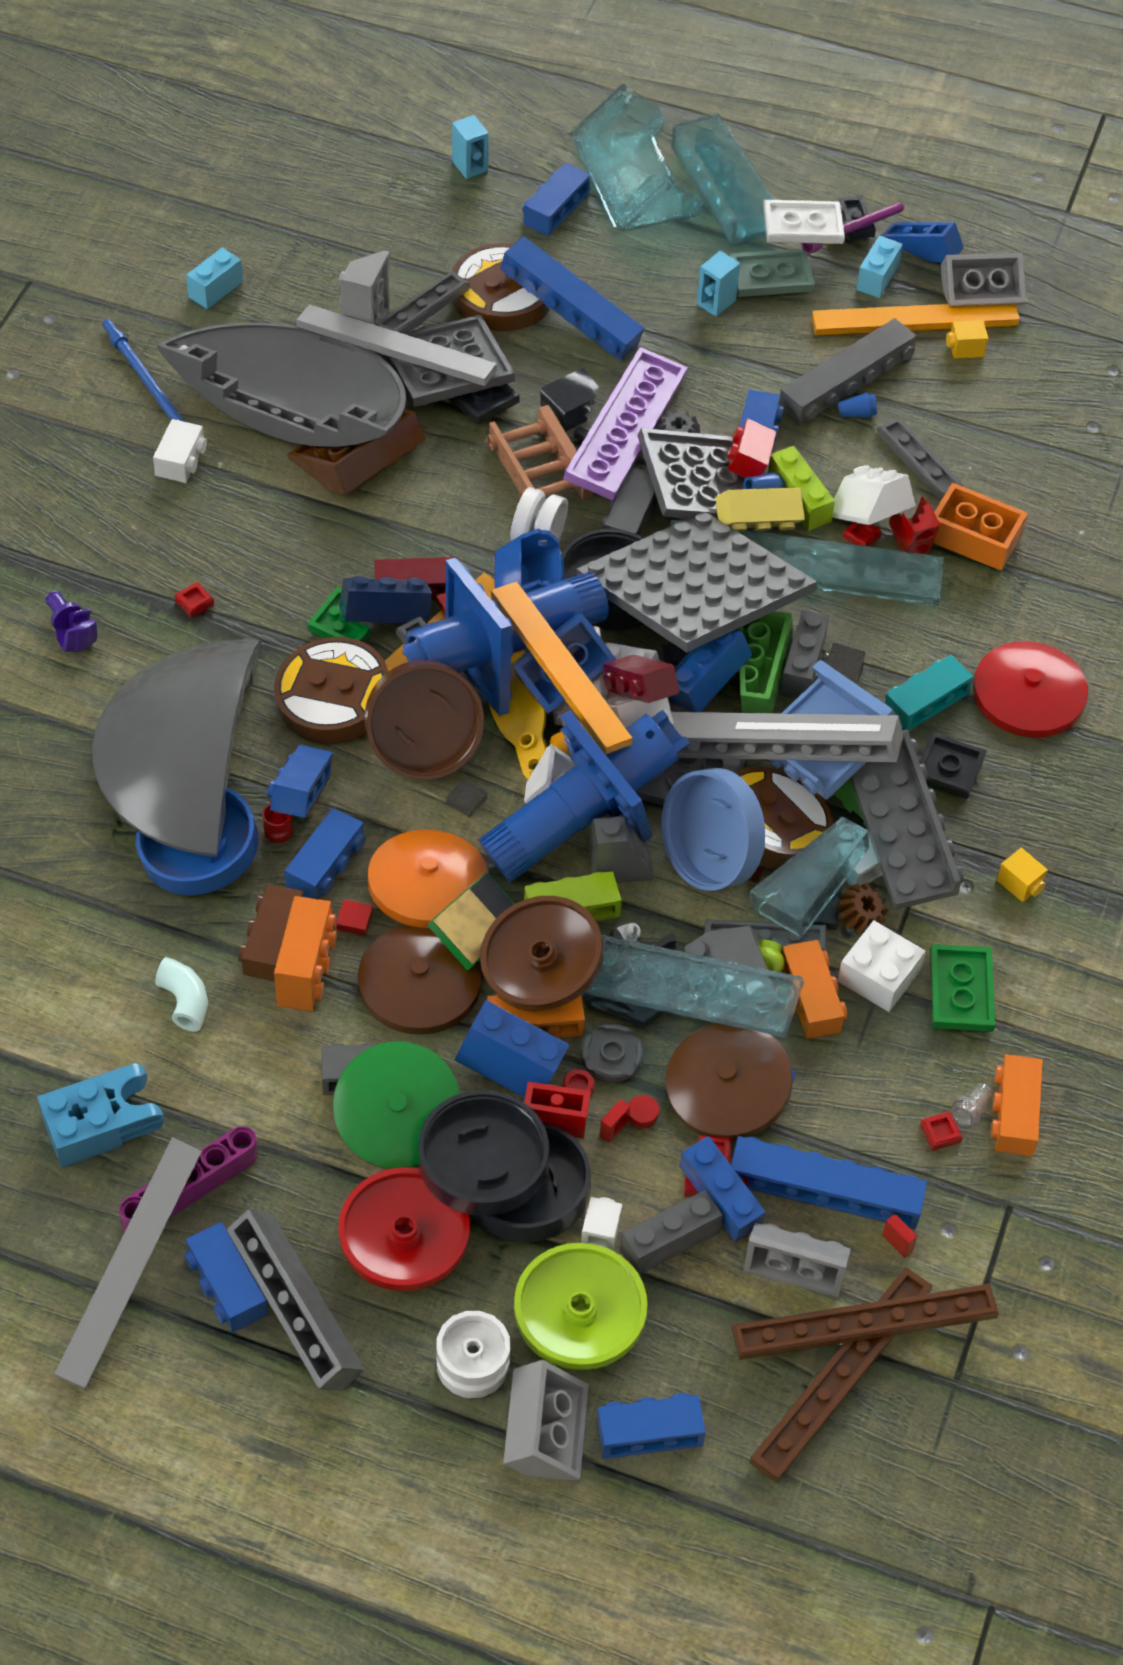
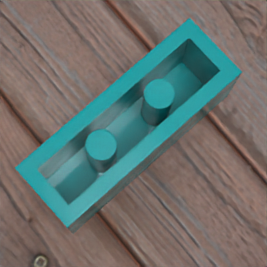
M949 655L943 660H936L925 671L915 673L907 682L899 687H892L886 693L885 705L893 709L894 713L899 716L903 727L902 731L908 730L909 732L969 695L974 676L952 655Z

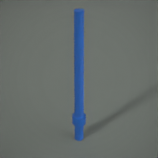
M106 319L102 326L109 334V340L113 346L122 352L170 420L175 419L185 422L130 347L128 338L123 331L118 330L110 319Z

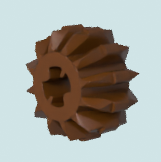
M856 883L840 894L838 897L840 901L835 909L841 912L837 920H844L846 922L845 930L853 927L855 935L865 932L873 920L881 925L884 924L886 921L884 916L887 915L889 910L882 906L887 898H879L877 895L879 888L871 891L868 883L861 886Z

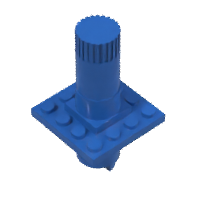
M455 557L446 560L445 619L408 631L406 634V645L402 646V653L406 655L408 662L432 660L447 664L459 672L464 671L495 712L501 716L509 713L510 700L512 699L510 690V678H512L511 656L528 648L513 629L510 619L505 618L494 600L491 601L485 593L483 586L473 579L469 569L464 567ZM586 572L526 593L553 631L577 613H583L591 625L606 620L609 613L608 599L606 598L604 587H602V583L592 572Z
M570 710L560 716L563 728L560 730L565 737L564 741L569 747L568 751L572 756L571 760L575 766L549 785L550 787L478 839L486 854L509 883L579 831L589 827L593 819L601 818L606 813H609L611 817L624 816L643 843L653 837L643 802L636 794V791L678 761L679 756L677 753L690 745L686 737H682L672 725L664 710H661L652 718L644 714L629 725L626 730L632 736V745L608 754L602 751Z

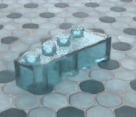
M845 817L840 818L749 891L752 909L802 938L869 850L868 830Z

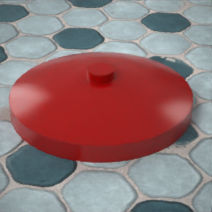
M1018 641L996 647L982 658L973 680V695L983 715L1000 729L1018 736L1041 738L1064 732L1079 720L1086 705L1088 686L1080 667L1062 651L1038 642Z
M405 1167L388 1169L368 1177L349 1194L340 1212L338 1225L339 1242L342 1253L351 1268L371 1284L395 1291L423 1289L446 1278L463 1259L470 1237L469 1214L456 1211L440 1202L426 1187L419 1169Z

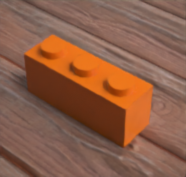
M818 940L783 946L782 955L786 961L783 973L805 1038L810 1039L842 1032L843 1022L847 1019V1009L844 1001H839L837 979L835 976L830 975L828 969L830 963L826 950L822 951Z
M497 995L487 996V1001L556 1038L584 1036L585 1017L581 995L563 1006L543 1011L519 1009L507 1004Z
M1005 1054L1002 1066H996L994 1084H999V1093H994L992 1111H997V1120H992L990 1138L996 1139L995 1151L1026 1156L1034 1155L1039 1135L1043 1059Z

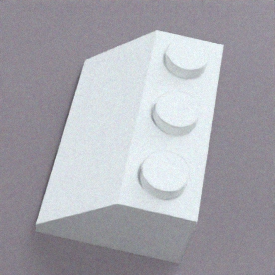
M869 465L855 468L853 470L854 473L844 477L834 498L835 504L832 517L870 525L915 507L916 504L908 475L897 473L896 470L884 471L883 468L873 469Z

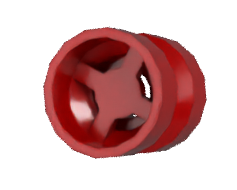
M270 803L262 812L264 835L271 842L283 843L291 838L293 834L292 815L270 810Z

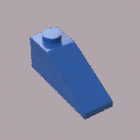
M892 222L881 235L882 237L902 243V250L929 262H943L946 255H959L964 249L956 222Z

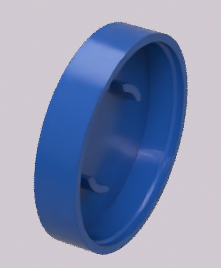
M229 788L226 789V816L217 857L181 851L161 844L137 831L136 849L150 879L159 887L172 893L200 895L219 890L239 878L252 863L259 844L258 828L252 811L244 798Z

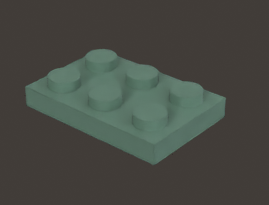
M803 249L730 254V257L740 263L737 287L738 297L814 292V279L807 253Z

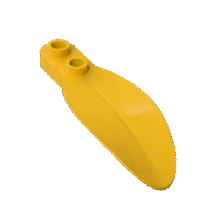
M522 650L514 653L511 656V664L526 652ZM512 671V678H510L512 699L510 700L509 713L499 716L490 704L489 706L498 728L506 739L515 746L523 775L529 779L534 771L532 769L533 766L538 764L547 749V744L543 737L546 711Z

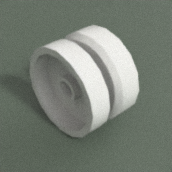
M532 487L527 488L514 514L510 542L520 535L538 528L540 530H548L560 540L567 518L568 500L554 494L546 499L545 493L542 490Z
M464 1311L452 1316L442 1325L437 1336V1373L446 1388L452 1393L465 1398H482L494 1393L505 1382L510 1364V1336L504 1324L495 1316L482 1311Z

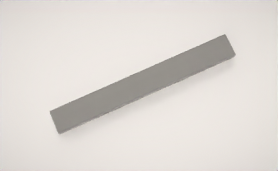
M310 304L296 319L297 327L485 386L497 371V363Z
M174 1137L171 1138L54 1373L55 1377L85 1390L202 1152L201 1150Z

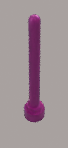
M898 202L843 224L844 235L902 212L904 210L903 203ZM801 243L807 254H812L819 251L824 243Z

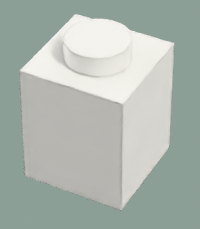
M591 1197L582 1229L581 1243L595 1244L613 1251L621 1220L622 1204L606 1197L599 1199Z

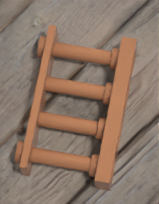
M549 405L539 407L536 423L505 433L500 432L495 422L489 423V435L486 437L488 446L491 451L494 450L518 489L520 499L527 488H534L530 482L531 479L560 470L565 472L577 452ZM538 433L544 435L547 440L546 442L512 452L508 445L509 442ZM547 452L554 453L558 459L527 470H523L518 462ZM566 480L537 488L545 493V497L570 489L577 490L582 500L593 496L592 491Z

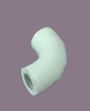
M165 957L158 968L155 984L172 992L176 997L177 1006L172 1015L173 1022L184 1030L197 1032L202 1027L208 1006L205 985L192 968L175 959Z

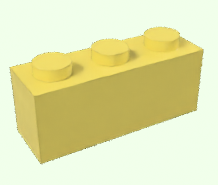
M801 488L727 490L715 497L718 520L737 532L746 531L747 528H754L756 532L770 530L771 527H779V531L792 530L795 528V524L805 520Z

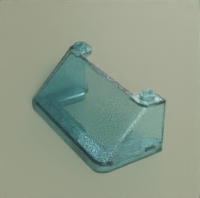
M624 83L578 125L573 137L611 224L620 231H628L697 217L707 208L704 199L697 193L691 194L675 183L654 139L662 131L665 123L661 109Z

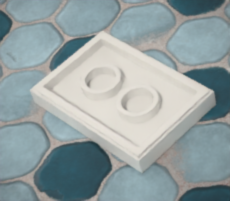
M764 200L763 210L767 242L844 243L845 235L840 202Z

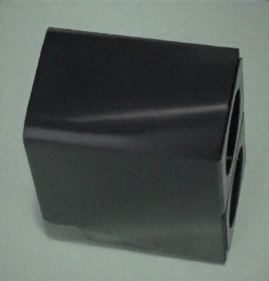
M581 368L541 387L540 404L541 407L545 405L550 406L566 432L588 421L585 414L591 412L589 406L595 403L594 398H596L593 391L599 389V387L586 370Z

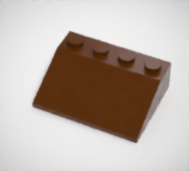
M404 409L403 415L396 426L380 438L360 444L339 447L301 444L287 455L291 461L328 490L346 495L353 493L357 486L376 477L377 473L383 468L395 464L397 459L405 453L415 450L417 445L424 441L425 438L415 412Z

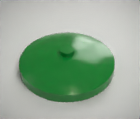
M409 1042L378 1044L356 1056L342 1072L337 1082L333 1099L336 1127L347 1147L368 1164L383 1169L415 1168L419 1166V1136L425 1120L438 1105L460 1094L456 1078L448 1065L429 1049Z

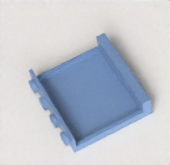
M819 660L812 667L818 679L781 713L896 715L893 709L822 660ZM769 760L778 769L782 766L786 774L795 782L801 780L803 786L812 795L818 793L826 800L866 763L860 761Z

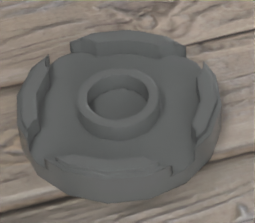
M619 1024L599 1026L598 1030L590 1032L585 1037L582 1045V1063L587 1072L598 1080L613 1083L630 1079L640 1070L643 1062L644 1051L640 1038L638 1039L634 1035L635 1032L630 1028Z

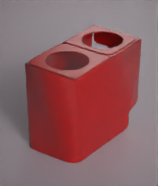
M923 496L913 517L907 519L904 512H902V515L898 513L890 516L888 521L904 559L929 553L940 527V523L928 499L925 501Z

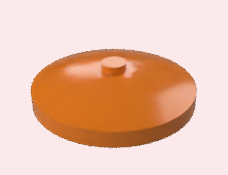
M414 830L394 836L376 850L368 867V889L377 907L390 918L409 926L429 928L427 924L486 872L488 873V868L480 852L463 838L439 830Z

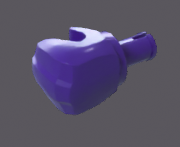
M58 590L47 594L45 603L53 611L51 624L56 629V638L64 652H81L97 641V623L95 619L90 620V608L82 609L77 603H67L62 593Z

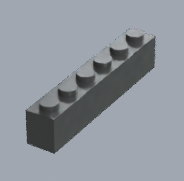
M896 318L892 319L781 388L779 406H783V412L799 426L808 420L814 419L820 412L833 407L838 401L847 395H852L863 385L870 384L882 373L889 372L898 363L908 360L915 352L914 347L917 335Z
M254 1209L246 1210L226 1229L318 1388L343 1391L365 1371L364 1367L273 1214Z

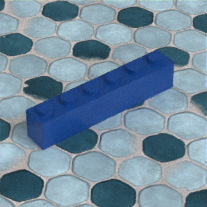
M523 236L504 253L500 266L501 271L524 287L527 292L532 293L545 303L547 307L553 309L568 323L583 332L589 339H592L604 348L607 353L621 361L639 344L644 331L642 325Z
M738 1136L731 1163L732 1168L742 1181L743 1175L748 1176L749 1190L886 1222L887 1219L895 1214L909 1228L915 1230L921 1215L927 1181L920 1180L913 1175H899L887 1172L880 1167L870 1168L861 1166L846 1159L836 1160L824 1157L817 1152L807 1153L795 1150L784 1144L774 1145L765 1143L755 1137L744 1138Z

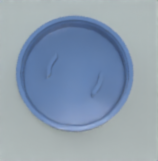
M722 768L692 771L680 777L673 784L664 802L661 827L665 850L677 873L690 885L707 891L730 888L744 883L759 866L765 846L764 817L753 790L740 776Z

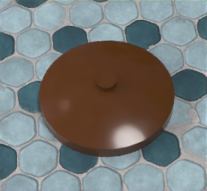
M559 896L532 897L512 905L494 920L482 942L480 963L487 983L501 1000L519 1009L531 1011L550 1010L573 1001L590 987L602 966L604 942L594 917L579 903Z
M405 925L384 933L365 951L358 970L359 993L366 1009L383 1025L408 1034L436 1033L459 1023L473 1009L481 989V967L478 961L467 971L430 928Z
M738 1021L710 1024L690 1034L674 1051L666 1073V1088L669 1101L682 1123L699 1135L730 1138L731 1141L737 1140L738 1136L744 1138L752 1137L770 1127L784 1112L790 1100L793 1085L789 1058L776 1038L760 1027Z

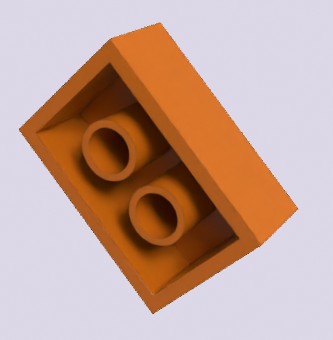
M952 482L934 512L940 527L933 543L1002 571L1023 535L1028 513Z
M294 896L274 971L277 1006L313 1012L316 1000H322L324 982H321L323 974L328 975L331 957L328 956L329 949L334 950L337 940V931H334L336 914L331 913V901Z

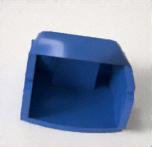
M538 528L522 534L495 552L494 589L517 581L523 591L527 593L564 580V565L559 540L548 530H540Z

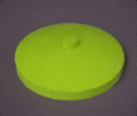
M570 1243L545 1251L527 1266L516 1287L514 1316L523 1340L538 1356L563 1368L590 1370L614 1363L634 1347L645 1326L647 1295L639 1274L621 1255L595 1244Z

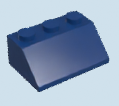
M583 613L575 614L554 631L590 681L604 671V663L617 660ZM527 651L511 664L512 671L547 713L565 701L562 694L530 651Z
M735 629L691 650L675 667L679 694L667 697L668 700L691 712H701L752 656L744 634Z
M485 1000L454 1061L525 1098L528 1081L549 1085L569 1044Z

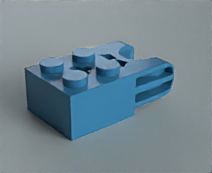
M131 1064L37 1096L41 1116L61 1168L123 1146L122 1143L161 1128L164 1123V1115L161 1108L156 1104L131 1105L126 1102L130 1096L145 1088L147 1073L142 1065Z

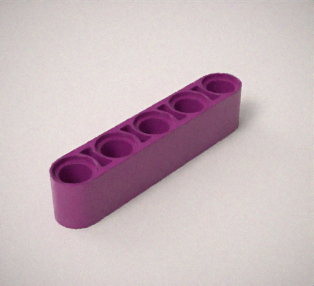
M238 1126L201 1149L202 1152L188 1178L195 1181L185 1184L169 1218L256 1161L258 1157L257 1139L255 1132L251 1128ZM239 1145H249L244 1149L237 1148ZM213 1162H222V1164L218 1166L210 1165ZM149 1183L121 1202L119 1215L124 1232L131 1221L129 1217L135 1213Z

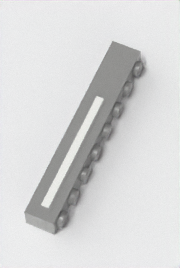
M671 712L674 722L672 725L682 737L685 736L690 742V745L677 753L679 758L897 762L903 739L898 715Z

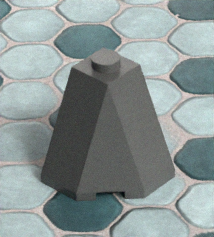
M624 816L593 819L587 832L592 872L604 873L613 871L616 883L654 880L650 852Z

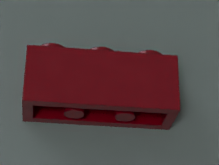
M455 557L374 560L375 579L382 577H391L395 580L422 579L427 582L432 592L431 602L436 601L437 595L446 592V560Z
M634 654L603 664L605 672L603 674V681L611 693L645 703H651L679 694L675 668L672 664Z

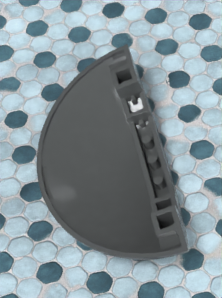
M276 323L215 325L179 334L157 345L159 352L177 373L201 396L221 411L255 430L288 442L325 447L364 443L380 438L391 431L401 419L405 409L406 394L404 385L395 370L381 357L366 348L294 325Z
M224 640L205 643L172 653L139 671L114 694L99 718L92 745L95 776L101 792L110 806L123 820L143 835L181 851L217 857L226 816L225 793L230 774V758L245 688H248L249 683L254 682L262 644L261 640Z

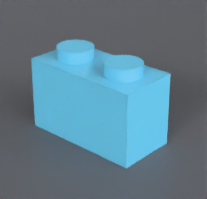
M475 115L452 122V162L466 179L487 172L488 131Z
M879 235L860 266L856 290L880 298L899 267L903 244Z
M223 247L186 274L188 297L205 309H209L243 283L241 259Z
M719 251L700 266L697 305L716 317L736 301L740 263Z

